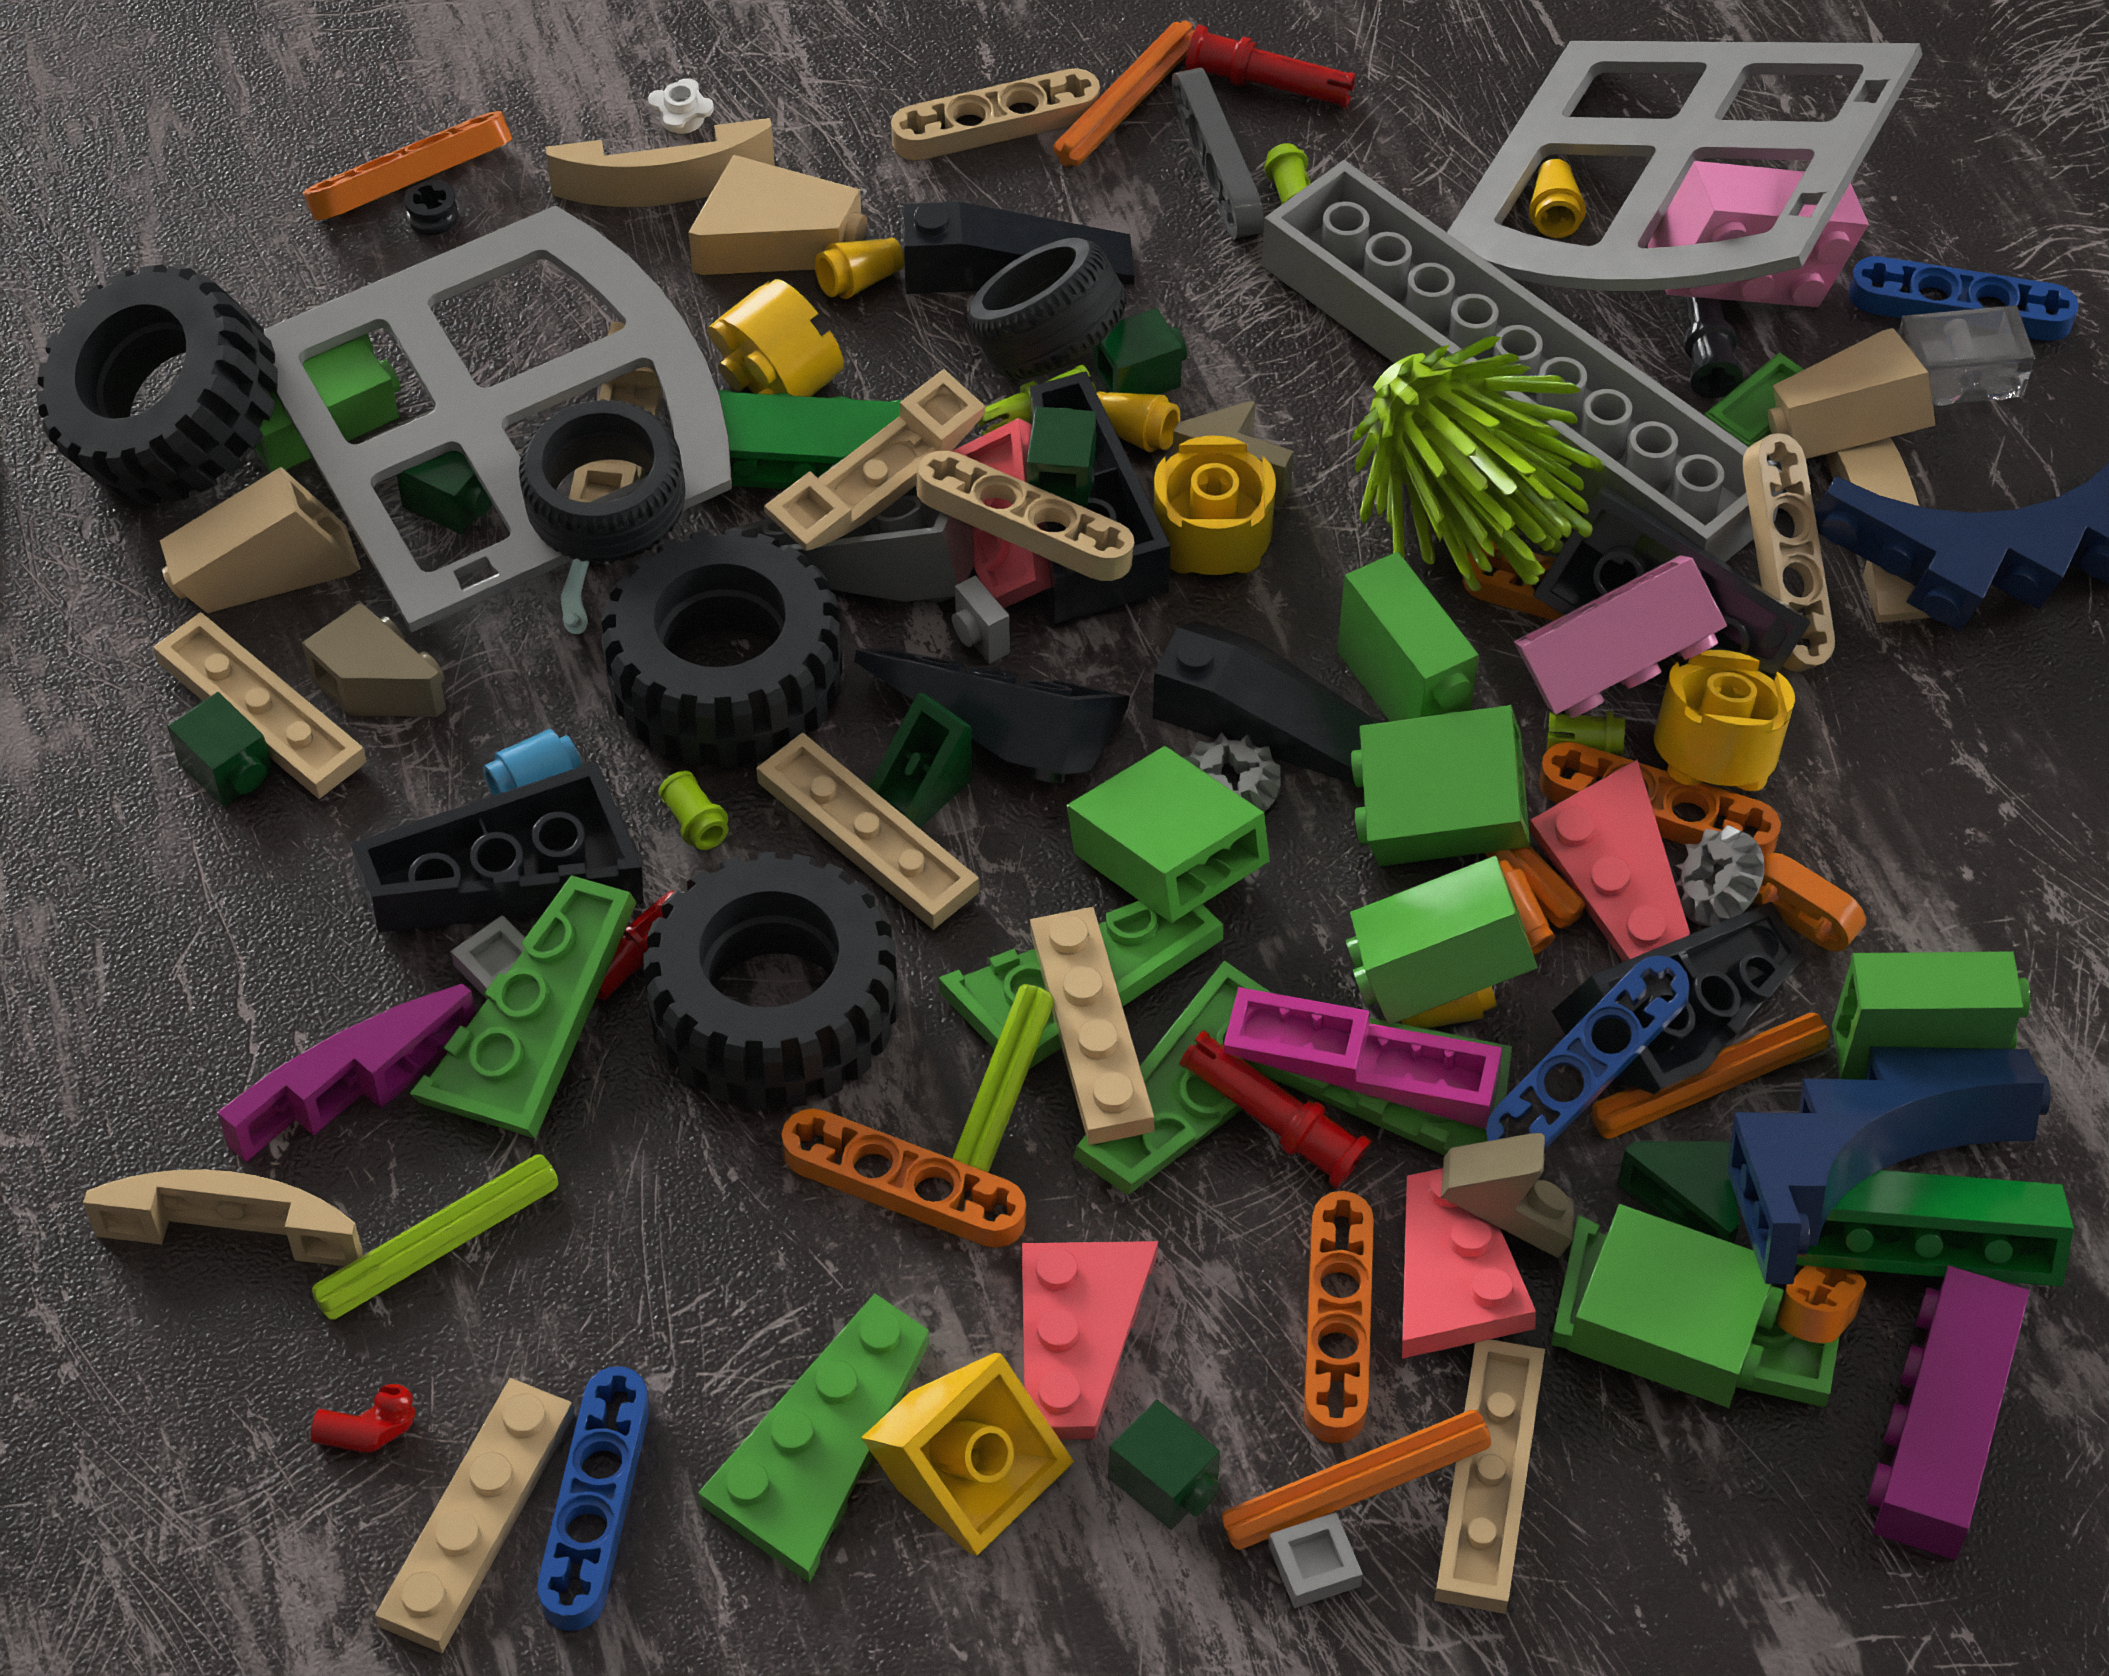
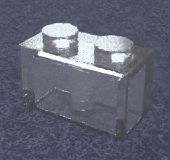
M2017 305L1902 317L1898 335L1928 371L1933 405L1944 406L1952 403L2024 397L2035 355Z

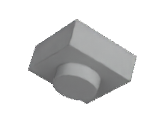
M976 575L955 585L956 613L952 615V623L960 640L967 647L974 645L989 664L1010 654L1009 614Z
M502 915L451 950L453 965L488 999L484 994L500 972L505 975L525 949L522 945L525 937Z
M1336 1512L1270 1533L1268 1547L1294 1608L1361 1587L1363 1573Z

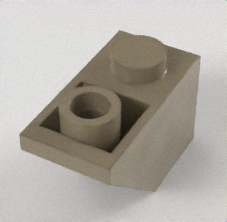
M361 602L302 642L311 681L349 716L438 717L446 711L441 684L445 681V677L436 660L425 651L418 654L405 642L401 631L391 619L386 616L379 619Z

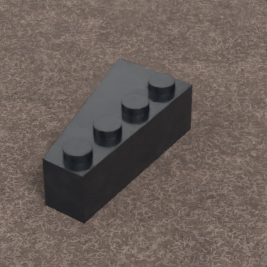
M1087 372L1030 386L1031 425L1033 424L1035 406L1096 411V452L1088 507L1084 508L1121 523L1134 536L1132 566L1126 575L1113 581H1100L1090 578L1048 559L1054 624L1169 592L1170 543ZM1044 522L1045 531L1061 532L1066 529L1065 526L1057 522Z
M597 762L351 843L357 880L378 933L496 920L502 915L505 918L542 915L571 875L630 892L637 902L636 904L644 903L642 866Z

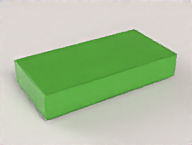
M1779 352L1708 410L1704 416L1747 447H1750L1753 443L1772 434L1768 421V409L1776 407L1773 385L1804 369Z

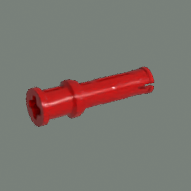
M1199 24L1192 35L1185 64V70L1201 67L1205 72L1229 78L1230 84L1235 86L1246 85L1249 80L1338 104L1343 108L1348 107L1351 96L1348 94L1349 91L1353 92L1356 80L1355 73H1346L1257 49V43L1253 42L1251 38L1243 36L1238 41L1209 33L1207 26Z
M1203 1030L1195 1038L1197 1044L1195 1046L1190 1044L1182 1056L1179 1065L1184 1069L1190 1070L1281 1137L1279 1144L1283 1146L1282 1150L1290 1156L1296 1153L1300 1154L1329 1175V1184L1336 1190L1339 1189L1369 1149L1372 1140L1365 1135L1356 1138L1325 1116L1326 1108L1318 1101L1313 1103L1309 1100L1306 1104H1303L1240 1057L1224 1053V1046Z

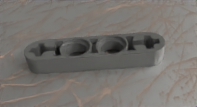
M1201 67L1175 72L1172 75V93L1176 111L1231 238L1239 239L1263 233L1264 213L1261 198L1206 72Z

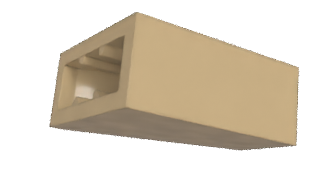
M733 155L688 232L692 272L701 275L815 270L816 255L825 251L828 244L863 241L867 229V216L861 214L860 189Z
M1894 328L1883 330L1773 385L1776 407L1768 409L1771 433L1787 434L1795 439L1802 447L1806 459L1935 426L1929 373Z
M279 467L160 540L167 564L162 569L166 583L180 599L188 597L207 614L349 576L361 569L346 525L282 467Z

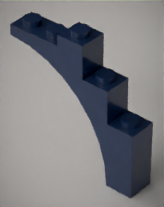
M2109 463L2089 481L2053 500L2016 510L1968 513L1924 508L1880 496L1838 476H1835L1814 510L1818 534L1826 537L1830 542L1842 546L1876 564L1887 573L1896 575L1913 584L1914 586L1906 603L1923 611L1932 619L1943 622L1959 632L1984 599L1990 584L2038 610L2064 577L2069 564L2109 584Z

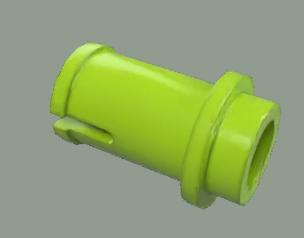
M1290 143L1280 144L1272 148L1267 154L1264 165L1266 177L1276 185L1282 202L1281 205L1311 184L1306 172L1309 164L1306 153Z
M1609 710L1606 711V717L1579 715L1570 718L1569 714L1549 712L1547 750L1557 743L1573 742L1611 754L1623 755L1625 717H1613V711ZM1553 732H1568V733H1573V734L1553 733Z
M676 772L663 781L658 794L680 823L682 839L688 845L695 846L700 850H709L718 846L726 838L729 831L726 811L720 805L711 803L691 772Z

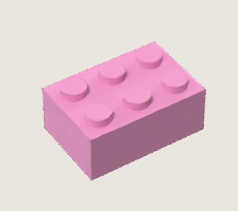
M1694 161L1647 246L1648 248L1684 246L1765 233L1775 225L1805 172ZM1851 182L1802 268L1749 280L1693 288L1665 290L1666 294L1819 308L1869 226ZM1804 205L1798 216L1811 217L1817 205Z
M1680 555L1513 642L1547 707L1555 714L1565 711L1566 714H1569L1570 718H1574L1602 704L1605 700L1601 691L1621 682L1622 686L1626 685L1627 689L1633 688L1662 672L1657 662L1675 653L1678 657L1683 656L1684 660L1713 647L1718 643L1714 633L1727 627V624L1693 558Z

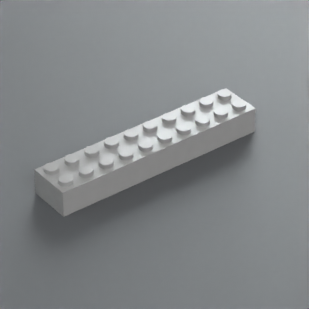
M1341 161L1264 217L1261 266L1393 363L1418 353H1423L1427 356L1436 348L1444 345H1449L1444 356L1447 357L1485 337L1499 336L1501 339L1493 347L1463 362L1469 363L1505 353H1513L1519 356L1520 359L1509 365L1521 364L1531 369L1522 375L1512 376L1558 375L1564 379L1565 383L1577 385L1581 392L1574 394L1496 392L1501 397L1573 412L1577 416V424L1552 419L1550 421H1538L1561 433V435L1553 436V438L1602 460L1604 469L1600 473L1572 462L1569 470L1582 478L1584 482V490L1582 492L1553 475L1583 498L1588 506L1598 491L1605 485L1656 516L1724 563L1754 539L1743 474V457L1749 447L1347 161ZM1767 461L1768 466H1774L1769 461ZM1775 488L1771 490L1773 497L1782 494V491L1775 493ZM1777 507L1775 508V511L1773 513V522L1776 519L1778 511Z

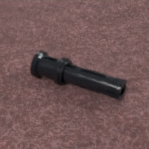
M1685 296L1690 327L1684 337V347L1687 355L1693 359L1694 365L1690 372L1691 387L1695 393L1702 397H1725L1743 381L1742 366L1738 360L1734 359L1733 354L1737 345L1735 330L1728 322L1724 321L1721 299Z

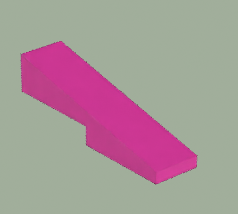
M1238 987L1224 1041V1053L1485 1130L1488 1118L1494 1108L1502 1067V1047L1371 1024L1370 1011L1241 987Z

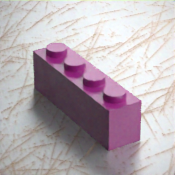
M1949 1265L1939 1290L1926 1287L1915 1322V1327L1927 1330L1923 1348L1910 1345L1899 1381L1900 1385L1911 1388L1907 1406L1894 1403L1883 1439L1884 1444L1895 1447L1890 1466L1878 1462L1866 1501L1867 1504L1879 1507L1872 1534L1956 1560L1970 1527L2030 1290Z

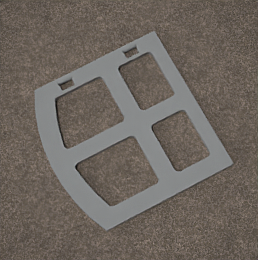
M1570 41L1447 233L1512 279L1564 288L1598 291H1653L1693 288L1749 280L1802 268L1921 59L1920 43ZM1602 73L1703 74L1681 111L1669 119L1570 117L1593 79ZM1753 75L1860 76L1837 117L1827 122L1722 120L1746 79ZM1869 92H1881L1876 103L1863 101ZM1549 155L1652 157L1604 237L1593 246L1554 241L1501 225L1541 161ZM1706 158L1811 161L1771 230L1761 234L1716 242L1645 248L1694 161ZM1804 205H1817L1811 217L1798 216Z
M556 205L264 329V335L271 340L275 351V363L273 365L278 369L277 391L274 392L411 633L574 560L569 556L556 552L542 541L528 519L519 481L521 457L505 433V429L515 422L636 369L649 367L655 371L664 394L674 430V437L680 450L686 487L682 511L732 489L730 446L720 397L706 359L685 320L661 288L629 255L597 230ZM546 259L586 287L625 325L618 332L496 385L483 388L478 386L473 380L431 308L441 301L532 262ZM380 328L387 329L393 335L434 404L435 409L427 415L365 442L350 444L343 437L305 371L303 363L308 358ZM449 451H459L465 456L509 530L510 535L501 542L436 571L425 572L418 567L377 496L374 487L377 483L406 469L422 464ZM647 477L588 503H603L622 498L637 489ZM485 566H490L494 573L493 576L461 590L459 578Z

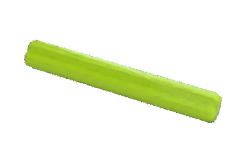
M542 1154L532 1156L314 1284L312 1293L316 1304L329 1320L337 1319L555 1190L558 1186V1180L554 1168Z

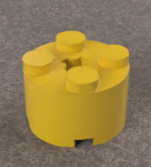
M774 279L770 283L768 281L764 285L759 286L707 328L711 340L724 357V360L718 364V369L726 382L738 392L748 387L755 394L772 395L787 393L793 396L811 397L844 369V360L840 347L831 331L829 330L821 336L810 320L818 315V312L796 289L779 279Z
M1226 436L1196 437L1179 445V452L1171 456L1167 461L1164 457L1158 464L1154 476L1153 510L1170 543L1171 570L1183 574L1194 572L1205 575H1224L1234 572L1248 573L1259 566L1261 557L1266 552L1272 538L1276 478L1271 464L1263 455L1261 461L1250 452H1247L1248 444Z
M1706 650L1689 658L1688 664L1679 667L1677 662L1673 665L1669 673L1654 731V744L1658 753L1669 764L1667 768L1669 776L1685 785H1697L1701 782L1722 786H1736L1747 791L1763 789L1767 783L1768 776L1776 768L1795 703V694L1788 680L1778 671L1776 672L1775 680L1758 671L1759 660L1742 653L1726 650Z

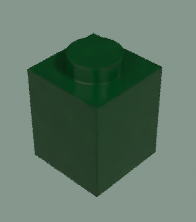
M1158 308L1120 320L1112 332L1093 348V370L1107 393L1162 394L1181 387L1182 361L1187 359L1185 341L1176 327H1169Z
M1035 406L1027 457V483L1079 506L1088 507L1096 452V411Z
M449 451L396 475L403 508L461 535L476 517L485 515L492 505L490 498L465 456L459 451Z
M219 691L167 725L178 764L222 807L240 795L252 792L265 778L274 773L264 735Z
M1156 1399L1109 1446L1108 1478L1172 1530L1188 1513L1194 1517L1201 1514L1216 1497L1221 1485L1218 1482L1220 1450Z

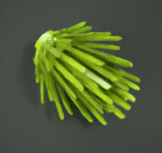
M1499 336L1485 337L1447 357L1444 356L1449 345H1444L1436 348L1427 356L1423 353H1418L1397 361L1378 378L1372 387L1376 394L1373 397L1370 412L1368 415H1365L1363 421L1356 427L1351 440L1352 443L1368 433L1355 460L1356 473L1366 465L1372 451H1375L1360 509V518L1363 524L1367 523L1371 515L1377 493L1376 509L1379 517L1387 505V523L1393 531V553L1398 551L1404 559L1403 483L1408 487L1422 559L1430 565L1434 564L1436 560L1429 524L1430 519L1439 541L1443 537L1460 573L1464 576L1468 588L1472 591H1480L1482 586L1477 580L1467 557L1468 550L1480 569L1487 572L1493 570L1479 544L1484 551L1495 557L1494 545L1492 544L1494 542L1502 552L1497 553V556L1501 558L1503 554L1525 584H1536L1539 581L1537 575L1545 572V569L1536 560L1531 549L1519 538L1520 533L1515 524L1533 543H1537L1542 550L1551 551L1554 554L1561 552L1564 544L1560 538L1562 535L1568 538L1571 534V528L1584 538L1590 537L1593 530L1592 525L1565 503L1567 501L1576 509L1588 514L1589 509L1586 501L1553 475L1582 492L1584 490L1582 478L1569 470L1572 462L1598 473L1604 469L1601 459L1553 438V436L1561 435V433L1538 421H1550L1552 419L1577 424L1578 418L1573 412L1501 397L1496 392L1574 394L1581 392L1577 385L1565 383L1564 379L1558 375L1512 376L1522 375L1531 369L1521 364L1509 365L1520 359L1519 356L1513 353H1505L1469 363L1463 362L1493 347L1501 339Z

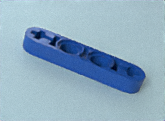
M1879 256L1864 258L1855 265L1848 290L1849 299L1860 310L1868 313L2043 341H2056L2065 338L2071 332L2079 307L2078 299L2074 293L2058 284ZM1872 282L1881 284V288L1872 286ZM1902 286L1909 287L1907 293L1901 292ZM1927 287L1937 288L1945 292L1948 298L1934 301L1923 296L1920 290ZM1985 296L1995 297L2004 302L2006 307L2000 310L1988 309L1982 306L1977 299ZM2019 304L2025 305L2023 311L2017 310ZM2046 310L2054 311L2053 315L2047 314Z
M1660 955L1647 957L1637 963L1494 1108L1486 1126L1488 1141L1505 1138L1506 1133L1501 1124L1506 1118L1510 1117L1512 1120L1520 1122L1533 1110L1532 1104L1523 1100V1098L1529 1092L1534 1091L1542 1106L1554 1115L1559 1116L1553 1124L1548 1125L1545 1117L1541 1114L1529 1127L1530 1134L1542 1133L1545 1135V1151L1682 1011L1688 1002L1689 981L1687 973L1680 963L1670 957ZM1668 973L1674 977L1671 983V992L1675 997L1668 1003L1660 997L1655 998L1643 1010L1644 1017L1653 1020V1022L1647 1028H1642L1635 1014L1623 1005L1618 1004V1002L1624 996H1628L1631 1004L1635 1006L1647 992L1643 978L1651 974L1653 977L1660 979ZM1603 1019H1620L1630 1028L1632 1034L1631 1041L1627 1048L1620 1053H1603L1593 1044V1029ZM1564 1065L1573 1067L1584 1077L1583 1091L1573 1101L1559 1102L1551 1098L1546 1092V1077L1556 1067Z
M623 1366L608 1367L598 1371L589 1380L584 1390L538 1578L537 1593L545 1619L554 1627L565 1631L580 1630L590 1626L600 1617L605 1606L648 1422L649 1399L647 1387L639 1374ZM616 1392L627 1393L628 1402L622 1403L619 1407L616 1420L617 1432L607 1428L609 1421L605 1402H611ZM598 1451L613 1452L622 1460L619 1470L614 1475L605 1479L589 1477L582 1470L585 1460L591 1454ZM583 1514L600 1516L607 1523L604 1534L599 1539L590 1543L573 1541L567 1535L570 1523L576 1517ZM571 1562L582 1565L580 1579L584 1595H576L573 1604L565 1606L561 1604L558 1592L561 1593L568 1590L573 1573Z

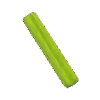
M1023 984L1019 987L953 1155L954 1160L989 1172L1054 1006V998L1048 991L1028 984Z

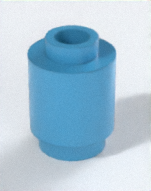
M547 729L495 753V760L483 765V772L488 787L494 796L582 767V762L569 736L565 735L559 738L552 729Z

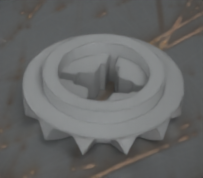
M1222 732L1214 742L1207 744L1198 740L1193 753L1189 757H1183L1232 791V783H1228L1226 776L1221 774L1224 764L1233 766L1236 774H1240L1237 791L1233 792L1263 812L1274 803L1278 796L1281 783L1280 765L1273 761L1269 746L1259 748L1253 745L1248 734L1241 741L1228 740Z
M1727 825L1722 831L1705 829L1702 841L1699 844H1685L1689 855L1684 863L1672 866L1678 877L1675 885L1685 916L1699 925L1713 926L1742 914L1753 902L1761 887L1764 876V857L1755 839L1736 828ZM1717 862L1724 866V869L1716 874V884L1711 886L1705 882V879L1713 875V865Z

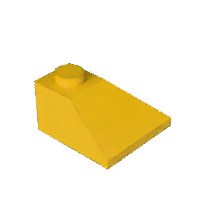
M992 1353L910 1391L861 1437L896 1489L967 1552L976 1556L1074 1463V1460L1004 1356L1000 1353Z

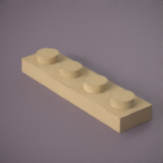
M202 612L198 613L153 647L157 663L202 701L219 691L264 735L269 757L318 799L322 798L367 763L364 747Z
M803 732L757 767L758 783L933 930L979 893L978 876Z
M1094 907L1030 919L1033 945L1046 991L1051 993L1054 998L1052 1014L1088 1144L1093 1145L1155 1132L1154 1114Z
M1491 1339L1475 1342L1464 1412L1478 1410L1488 1427L1491 1446L1484 1451L1456 1462L1434 1601L1506 1614L1545 1349Z
M509 1378L375 1614L378 1627L437 1652H444L575 1416L572 1402Z

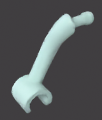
M579 558L573 560L561 593L564 626L573 634L583 633L588 624L581 592L589 561L582 562Z

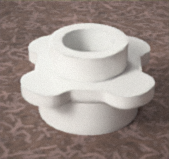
M681 79L668 85L664 91L655 90L651 92L648 97L649 107L659 111L662 126L666 130L678 134L695 131L703 124L704 118L710 116L714 110L713 101L701 95L699 85L693 79Z

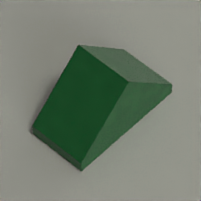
M918 693L868 786L920 828L973 780L971 726L926 694Z
M1729 1141L1632 1142L1625 1149L1617 1181L1619 1187L1659 1218L1733 1244L1735 1242L1739 1228V1216L1736 1196L1727 1172L1730 1153Z

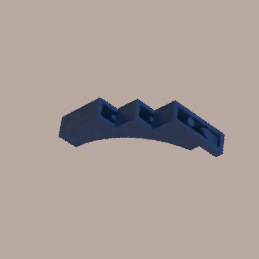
M1870 1046L1865 1080L1803 1079L1799 1113L1735 1112L1727 1172L1765 1284H1793L1797 1256H1806L1809 1246H1818L1822 1227L1834 1206L1862 1180L1883 1168L1905 1159L1940 1149L1990 1142L2035 1141L2039 1115H2046L2049 1111L2051 1091L2048 1077L2040 1074L2029 1049Z

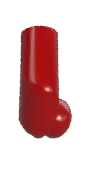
M388 1384L381 1387L379 1393L375 1395V1405L359 1416L318 1409L312 1422L311 1442L364 1453L375 1452L409 1430L416 1413L412 1406L413 1396L410 1390L402 1385Z

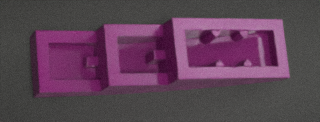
M459 984L392 1007L330 1036L274 1069L217 1111L228 1148L244 1162H247L294 1121L299 1122L312 1135H315L362 1094L382 1109L448 1052L444 1047L460 1025L466 1028L475 1017L476 1012L471 990L464 984Z

